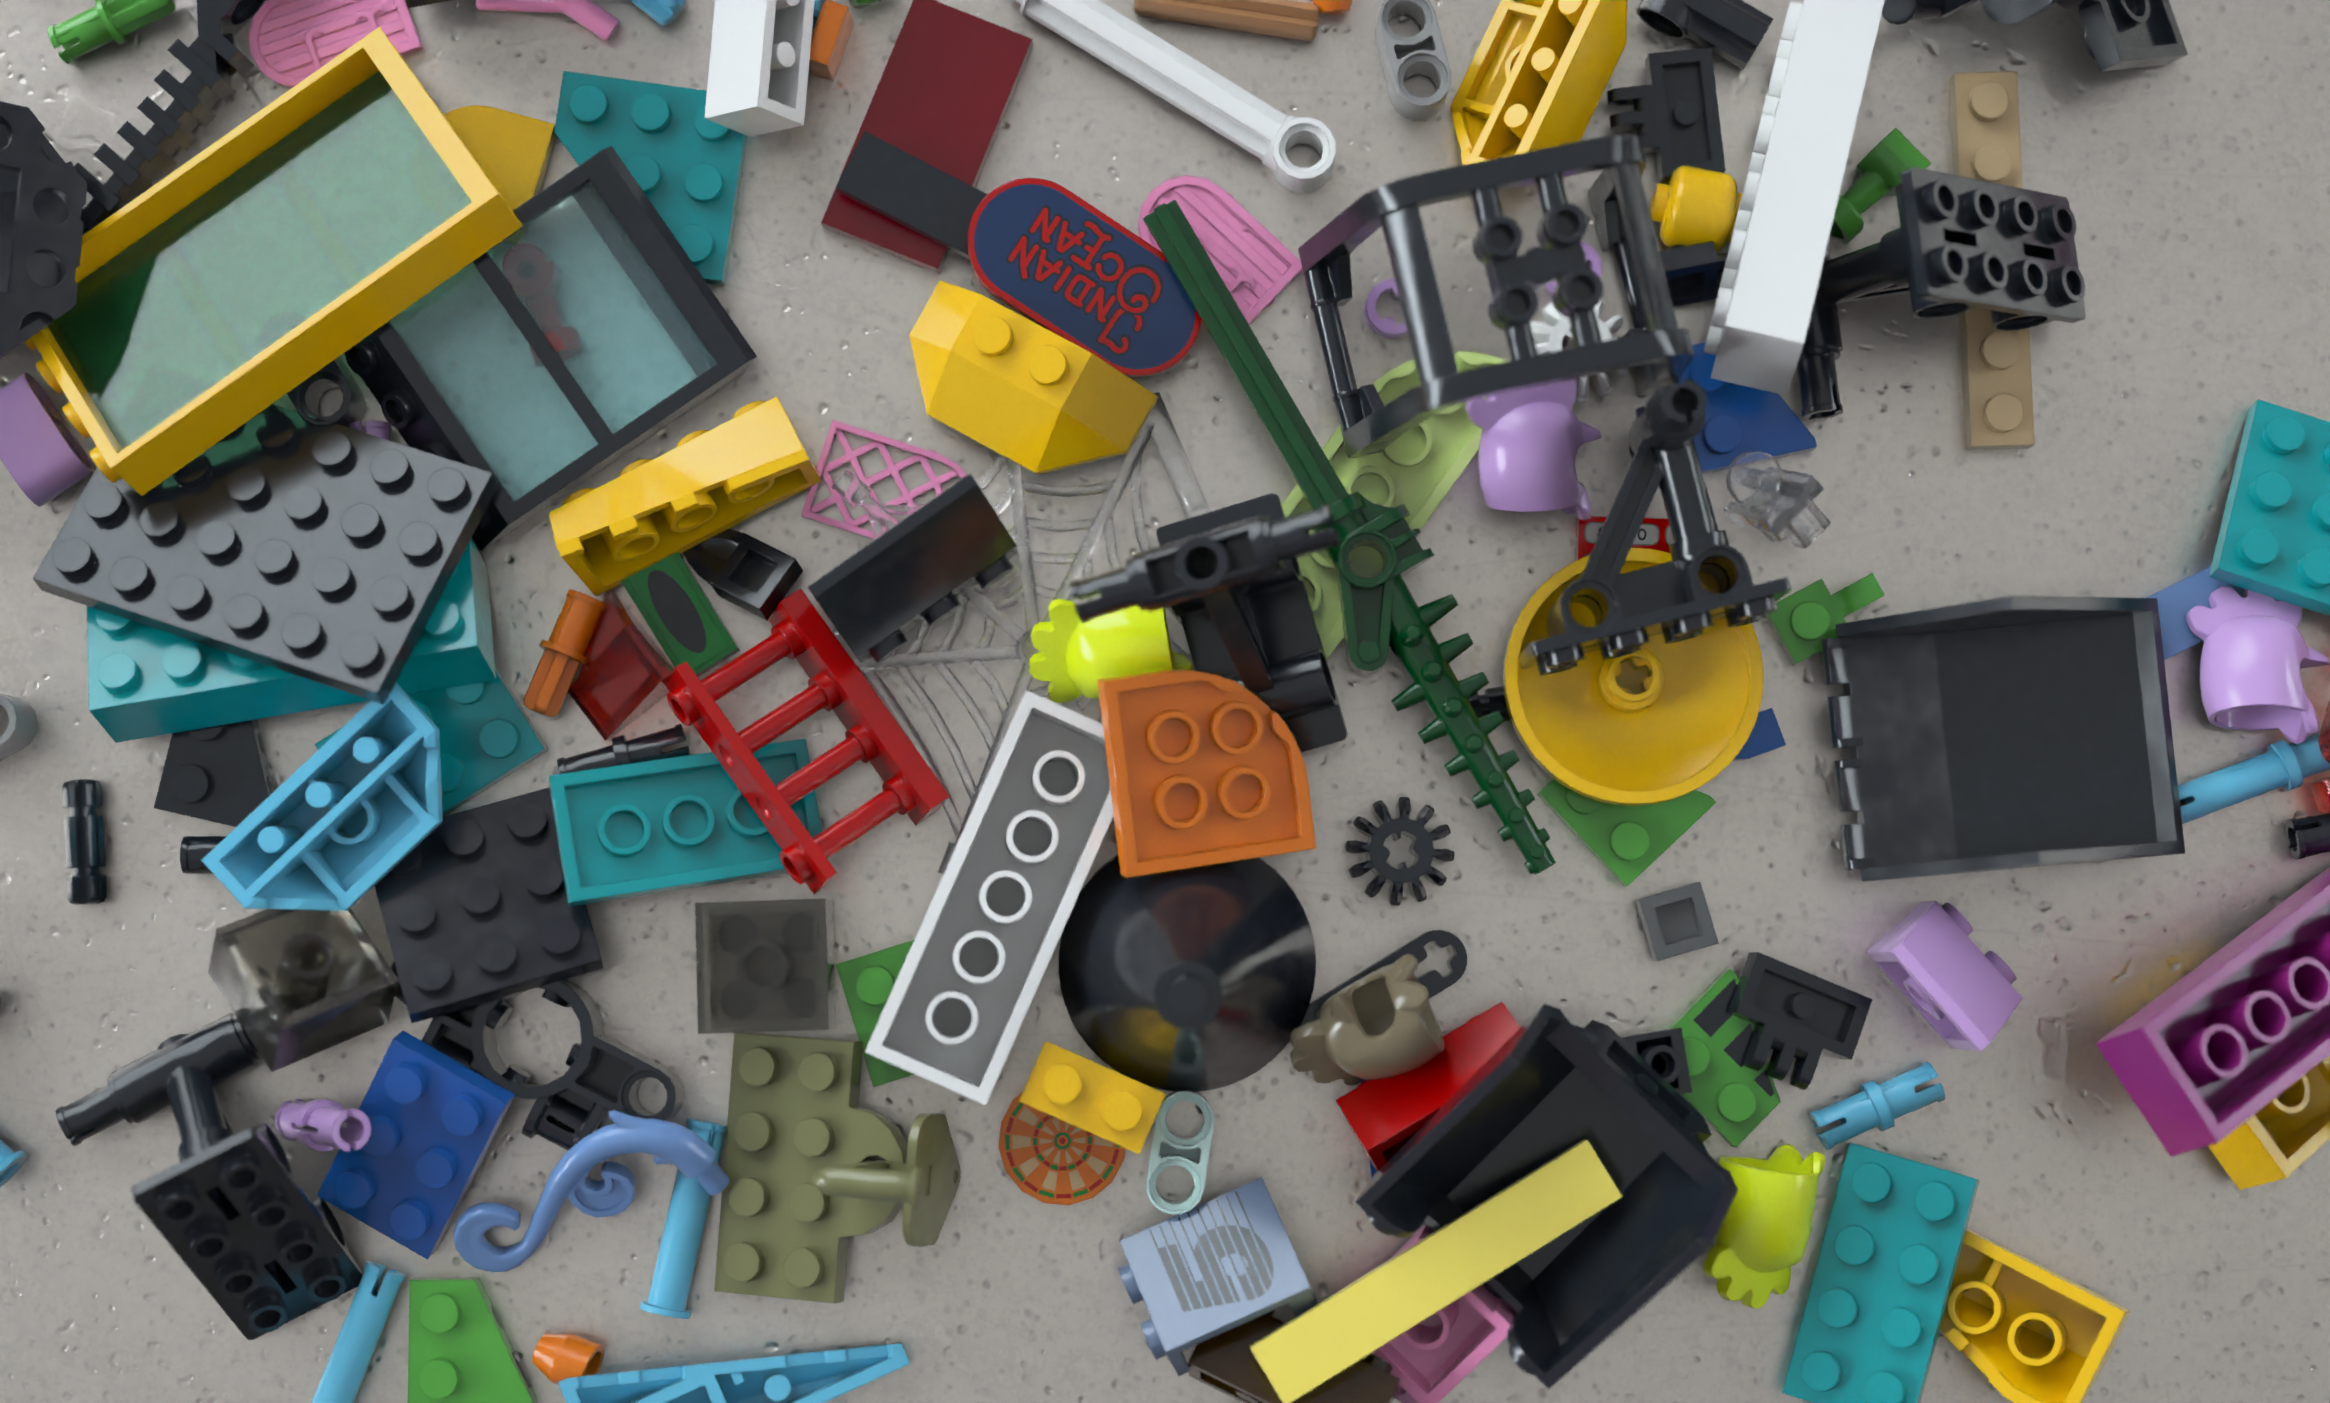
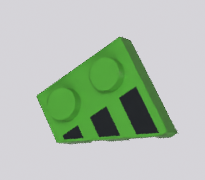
M1725 969L1667 1029L1682 1028L1692 1092L1680 1095L1732 1147L1736 1148L1781 1101L1773 1078L1767 1075V1061L1760 1071H1755L1744 1065L1745 1055L1755 1026L1752 1022L1728 1013L1739 980L1731 969Z

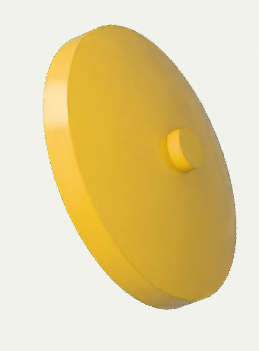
M1631 548L1620 574L1673 561L1671 553L1646 548ZM1589 556L1583 557L1555 573L1540 586L1521 611L1512 629L1504 658L1503 686L1507 711L1513 728L1524 748L1541 769L1566 788L1584 797L1603 803L1623 806L1653 805L1682 797L1700 788L1723 771L1738 755L1756 723L1763 695L1764 670L1761 649L1754 627L1751 623L1729 628L1726 618L1713 621L1714 626L1703 630V635L1688 640L1666 644L1663 634L1648 637L1650 642L1640 646V651L1625 656L1603 660L1600 650L1585 653V659L1578 661L1577 667L1566 671L1540 676L1537 666L1521 669L1518 656L1528 644L1549 638L1546 624L1549 609L1572 582L1580 579L1589 559ZM1699 572V580L1702 586L1708 592L1720 594L1717 580L1709 573ZM1579 603L1569 604L1570 614L1579 625L1585 627L1595 626V619L1589 608Z

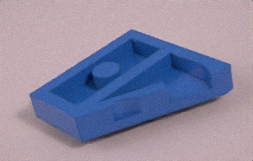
M1706 342L1693 345L1695 356L1677 382V385H1681L1682 380L1694 381L1703 388L1707 396L1705 420L1702 429L1694 437L1703 474L1809 452L1817 447L1815 437L1779 394L1712 379L1711 374L1716 355L1704 353Z

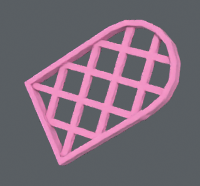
M832 420L819 463L815 467L820 478L822 479L823 477L832 496L813 506L820 482L811 486L801 516L875 540L881 534L859 528V526L878 517L887 532L892 527L885 513L906 503L913 514L918 510L913 501L914 498L932 489L935 490L938 496L944 492L941 487L942 484L957 476L963 479L967 475L957 463L936 453L934 450H925ZM843 432L871 440V442L852 450ZM837 435L846 455L827 464ZM885 445L914 455L894 464ZM878 448L888 468L866 478L857 458ZM927 458L940 462L953 470L936 477ZM920 461L930 481L909 492L899 471ZM850 462L860 482L838 492L829 472ZM892 475L902 496L881 506L871 485ZM864 489L874 510L853 520L843 500ZM837 504L846 523L816 513Z

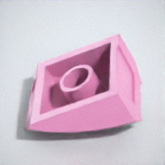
M1424 1224L1393 1257L1432 1234V1229ZM1481 1284L1371 1353L1388 1362L1393 1367L1390 1374L1400 1378L1398 1393L1395 1397L1398 1401L1402 1403H1439L1508 1337V1328L1517 1312L1504 1299L1495 1297Z

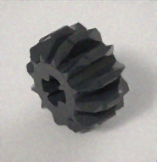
M1400 797L1398 799L1396 819L1391 818L1388 808L1382 800L1375 802L1372 805V809L1380 826L1377 828L1367 819L1358 816L1352 825L1357 831L1369 837L1367 842L1347 841L1344 848L1346 852L1351 854H1366L1367 861L1355 864L1348 870L1351 878L1360 877L1370 870L1376 875L1366 886L1365 895L1373 898L1380 892L1385 882L1390 883L1388 900L1391 906H1399L1401 904L1404 883H1407L1410 893L1416 902L1426 900V890L1419 877L1424 876L1428 881L1437 886L1444 885L1447 880L1445 875L1430 865L1432 860L1443 863L1451 862L1455 856L1454 851L1434 849L1433 841L1443 839L1451 833L1449 826L1446 824L1441 825L1428 833L1424 825L1432 818L1435 811L1434 808L1430 805H1425L1419 811L1415 820L1409 819L1411 803L1408 797ZM1401 834L1413 841L1408 851L1415 857V860L1409 868H1407L1405 862L1398 864V869L1386 862L1390 851L1383 844L1388 836L1392 835L1393 841H1397L1401 838Z

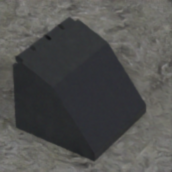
M2008 596L1836 624L1838 638L1821 640L1826 685L1843 684L1844 696L1827 697L1832 749L1850 748L1851 759L1834 761L1839 812L1856 811L1857 824L1840 825L1845 870L1861 869L1862 882L2185 854L2157 598Z

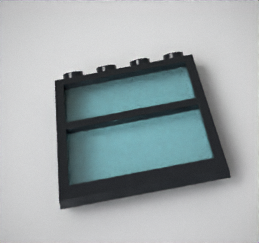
M612 146L601 150L513 210L523 225L521 228L344 353L350 368L362 378L380 404L386 420L398 430L409 447L493 473L499 486L472 535L473 540L481 551L502 539L727 385L757 357Z

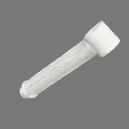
M1015 0L1022 4L1020 15H1028L1262 159V164L1272 169L1277 182L1286 190L1297 194L1311 193L1320 189L1329 180L1334 167L1336 142L1331 130L1323 122L1311 117L1296 118L1292 115L1286 116L1099 0ZM1308 144L1319 152L1321 159L1309 168H1300L1288 160L1286 152L1294 145Z

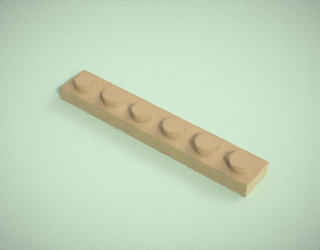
M2017 71L1954 73L1949 78L1953 175L2023 189ZM1975 308L1960 313L1966 450L2028 449L2035 445L2029 328L2012 331L1995 330L1992 325L1991 311L1987 309Z

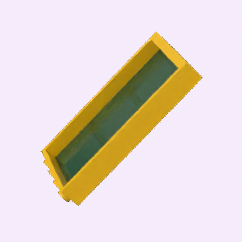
M378 27L82 236L80 266L76 268L75 282L78 284L76 306L24 343L32 351L38 349L43 357L35 365L45 381L58 394L64 392L68 398L69 403L62 407L68 420L84 438L87 439L91 436L97 447L92 449L89 454L99 470L112 483L122 478L143 496L523 225L405 59L382 29Z

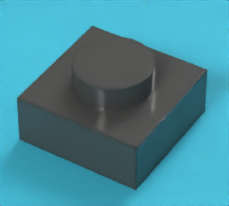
M1695 882L1635 900L1653 961H1660L1719 944L1701 882Z

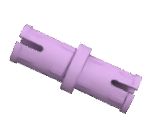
M295 1099L296 1103L289 1100L279 1107L275 1115L276 1130L281 1137L290 1141L299 1140L304 1146L316 1151H330L334 1148L342 1151H350V1148L358 1150L367 1143L371 1135L370 1120L364 1112L358 1109H344L341 1104L330 1099H315L310 1102Z

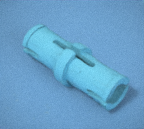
M1926 1061L1919 1067L1879 1085L1874 1080L1860 1085V1093L1819 1110L1810 1111L1809 1116L1814 1129L1823 1127L1836 1120L1841 1122L1840 1125L1817 1134L1823 1147L1826 1150L1832 1149L1835 1145L1875 1127L1881 1132L1895 1126L1894 1119L1934 1102L1945 1100V1092L1941 1083L1933 1084L1917 1092L1914 1091L1916 1086L1938 1077L1933 1066Z

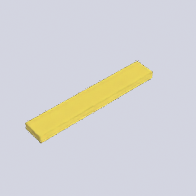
M1584 1139L1249 1347L1283 1403H1291L1623 1196L1589 1141Z

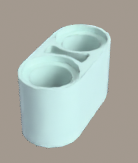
M1180 1090L1169 1093L1163 1099L1155 1119L1146 1177V1190L1151 1203L1160 1211L1170 1215L1183 1214L1192 1210L1201 1200L1205 1187L1214 1129V1113L1208 1100L1199 1092ZM1180 1101L1195 1103L1204 1114V1122L1201 1129L1190 1137L1175 1135L1166 1123L1168 1110ZM1169 1166H1181L1191 1173L1194 1179V1186L1186 1198L1171 1201L1159 1193L1156 1187V1180L1163 1169Z

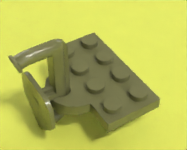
M734 1032L724 1172L728 1175L730 1181L722 1191L714 1291L825 1303L844 1302L849 1236L874 1233L892 1222L902 1208V1229L906 1243L909 1246L916 1247L934 1245L939 1237L960 1183V1165L946 1116L940 1113L919 1114L912 1124L907 1144L900 1129L883 1114L858 1106L863 1052L862 1041ZM876 1156H880L885 1159L880 1161H871V1159H873Z

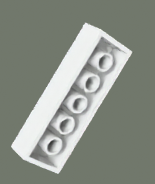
M1803 0V3L1789 2L1704 348V353L1716 355L1711 374L1712 379L1786 396L1788 394L1805 342L1885 0Z
M1025 690L865 1053L981 1104H987L1114 816L1102 723Z

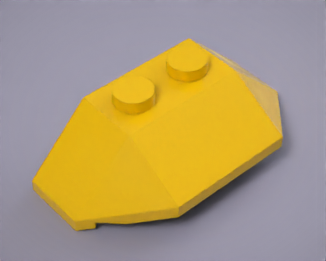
M1501 0L1450 106L1456 136L1462 151L1460 153L1462 164L1465 165L1580 141L1626 46L1627 0Z
M941 280L909 335L927 415L1037 475L1086 464L1106 457L1112 458L1128 454L1159 399L1157 395L1093 353L982 294Z

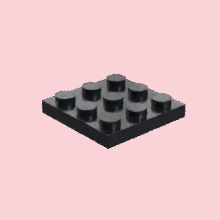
M550 788L444 816L443 822L374 886L406 1007L412 1023L604 968L586 904L568 907Z

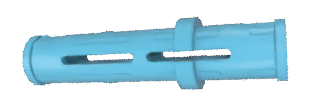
M2330 728L2308 736L2305 742L2299 744H2288L2285 740H2279L2268 745L2266 753L2179 784L2180 802H2186V805L2180 807L2182 824L2283 787L2286 791L2293 790L2302 786L2304 778L2329 770L2330 751H2325L2324 748L2330 747Z

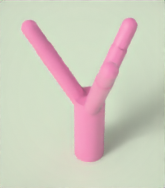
M590 0L476 1V7L479 10L564 13L606 42L612 37L620 23V20Z

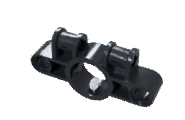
M393 962L389 972V985L394 996L406 1004L396 965ZM568 979L536 987L545 990L542 995L543 998L563 1007H572L580 1022L581 1044L575 1043L570 1050L566 1060V1065L570 1068L563 1076L548 1084L529 1082L528 1080L531 1075L515 1065H509L507 1068L497 1051L495 1031L500 1029L510 1016L514 1008L508 1005L510 1001L525 991L433 1017L421 1040L515 1094L514 1097L536 1099L525 1121L522 1134L530 1139L538 1135L567 1151L585 1136L602 1128L609 1117V1113L613 1110L629 1116L667 1121L676 1116L682 1108L685 1099L684 1084L679 1075L670 1068L604 1034L602 1016L596 1003L583 988ZM648 1077L658 1079L663 1083L667 1091L666 1104L656 1114L645 1111L637 1101L638 1086Z

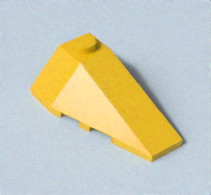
M1967 1229L1940 1330L1959 1351H1962L2006 1399L2014 1403H2083L2103 1369L2131 1311Z

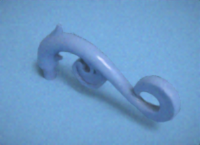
M613 1110L608 1116L615 1124L604 1126L582 1138L564 1154L553 1168L538 1201L530 1225L521 1241L505 1247L495 1246L487 1241L484 1233L492 1227L505 1226L514 1231L520 1227L521 1214L516 1209L505 1204L493 1202L476 1204L467 1208L458 1218L453 1233L456 1250L464 1261L475 1268L489 1272H507L520 1266L537 1250L545 1239L566 1198L582 1213L596 1218L614 1216L625 1211L633 1202L635 1196V1176L627 1166L618 1162L605 1161L601 1168L602 1180H593L588 1176L594 1166L613 1156L627 1153L654 1155L656 1157L653 1158V1161L656 1164H672L676 1166L686 1178H695L711 1196L722 1192L729 1184L730 1179L716 1163V1151L692 1130L674 1122L653 1118L644 1119Z

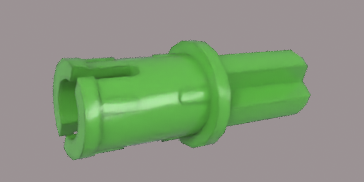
M95 0V7L57 25L54 24L47 27V32L54 49L60 45L63 46L64 50L59 51L58 55L65 63L69 64L74 62L76 58L114 40L120 45L127 42V34L173 13L176 9L175 0Z

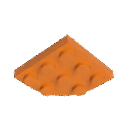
M1163 670L1097 679L1122 876L1128 878L1316 849L1309 783L1301 751L1283 719L1256 695L1233 680L1193 670Z

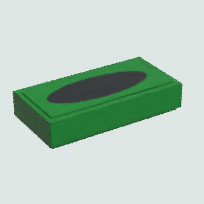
M678 552L621 581L674 668L686 661L698 677L740 651L737 643L684 558Z

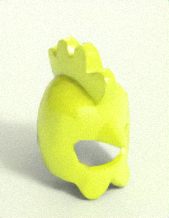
M1055 599L1049 604V617L1051 621L1035 624L1030 634L1034 648L1040 652L1030 657L1029 672L1037 680L1050 682L1048 685L1049 698L1056 703L1072 701L1082 695L1087 698L1100 700L1097 679L1163 670H1193V664L1188 657L1172 651L1165 608L1149 613L1147 610L1141 611L1138 606L1091 619L1090 622L1083 624L1078 617L1074 606L1076 604L1073 601Z
M1786 1144L1778 1146L1769 1159L1737 1156L1720 1157L1718 1164L1730 1171L1738 1191L1714 1239L1715 1246L1708 1252L1703 1264V1272L1706 1276L1718 1279L1716 1288L1718 1294L1723 1299L1728 1301L1740 1299L1743 1305L1758 1309L1764 1306L1770 1293L1784 1295L1788 1290L1791 1266L1798 1264L1802 1260L1809 1235L1813 1229L1811 1225L1817 1198L1818 1181L1826 1161L1823 1154L1817 1151L1812 1152L1803 1161L1793 1145Z

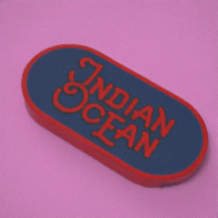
M1016 179L995 188L976 208L968 230V251L977 279L990 294L1024 317L1093 353L1128 377L1151 376L1168 370L1178 364L1193 346L1199 333L1201 318L1163 253L1068 189L1045 179Z

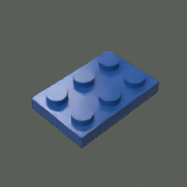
M405 1031L400 1032L393 1038L358 1109L364 1112L370 1120L371 1135L367 1143L358 1150L350 1148V1151L338 1150L316 1196L323 1198L333 1206L428 1260L438 1249L515 1094Z

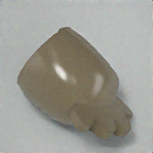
M1406 954L1399 958L1397 962L1362 977L1329 997L1320 1009L1318 1020L1294 1029L1289 1035L1290 1042L1294 1047L1290 1053L1293 1068L1298 1072L1312 1071L1313 1078L1318 1083H1331L1335 1080L1343 1079L1346 1085L1353 1086L1359 1084L1364 1079H1385L1410 1072L1429 1063L1444 1051L1443 1036L1428 1000V990L1425 986L1420 985L1414 975L1418 968L1417 959L1411 954Z

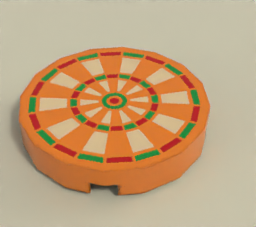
M1022 1093L1012 1100L1001 1121L998 1148L1006 1173L1022 1192L1043 1203L1072 1205L1094 1198L1113 1182L1124 1161L1125 1148L1020 1102Z

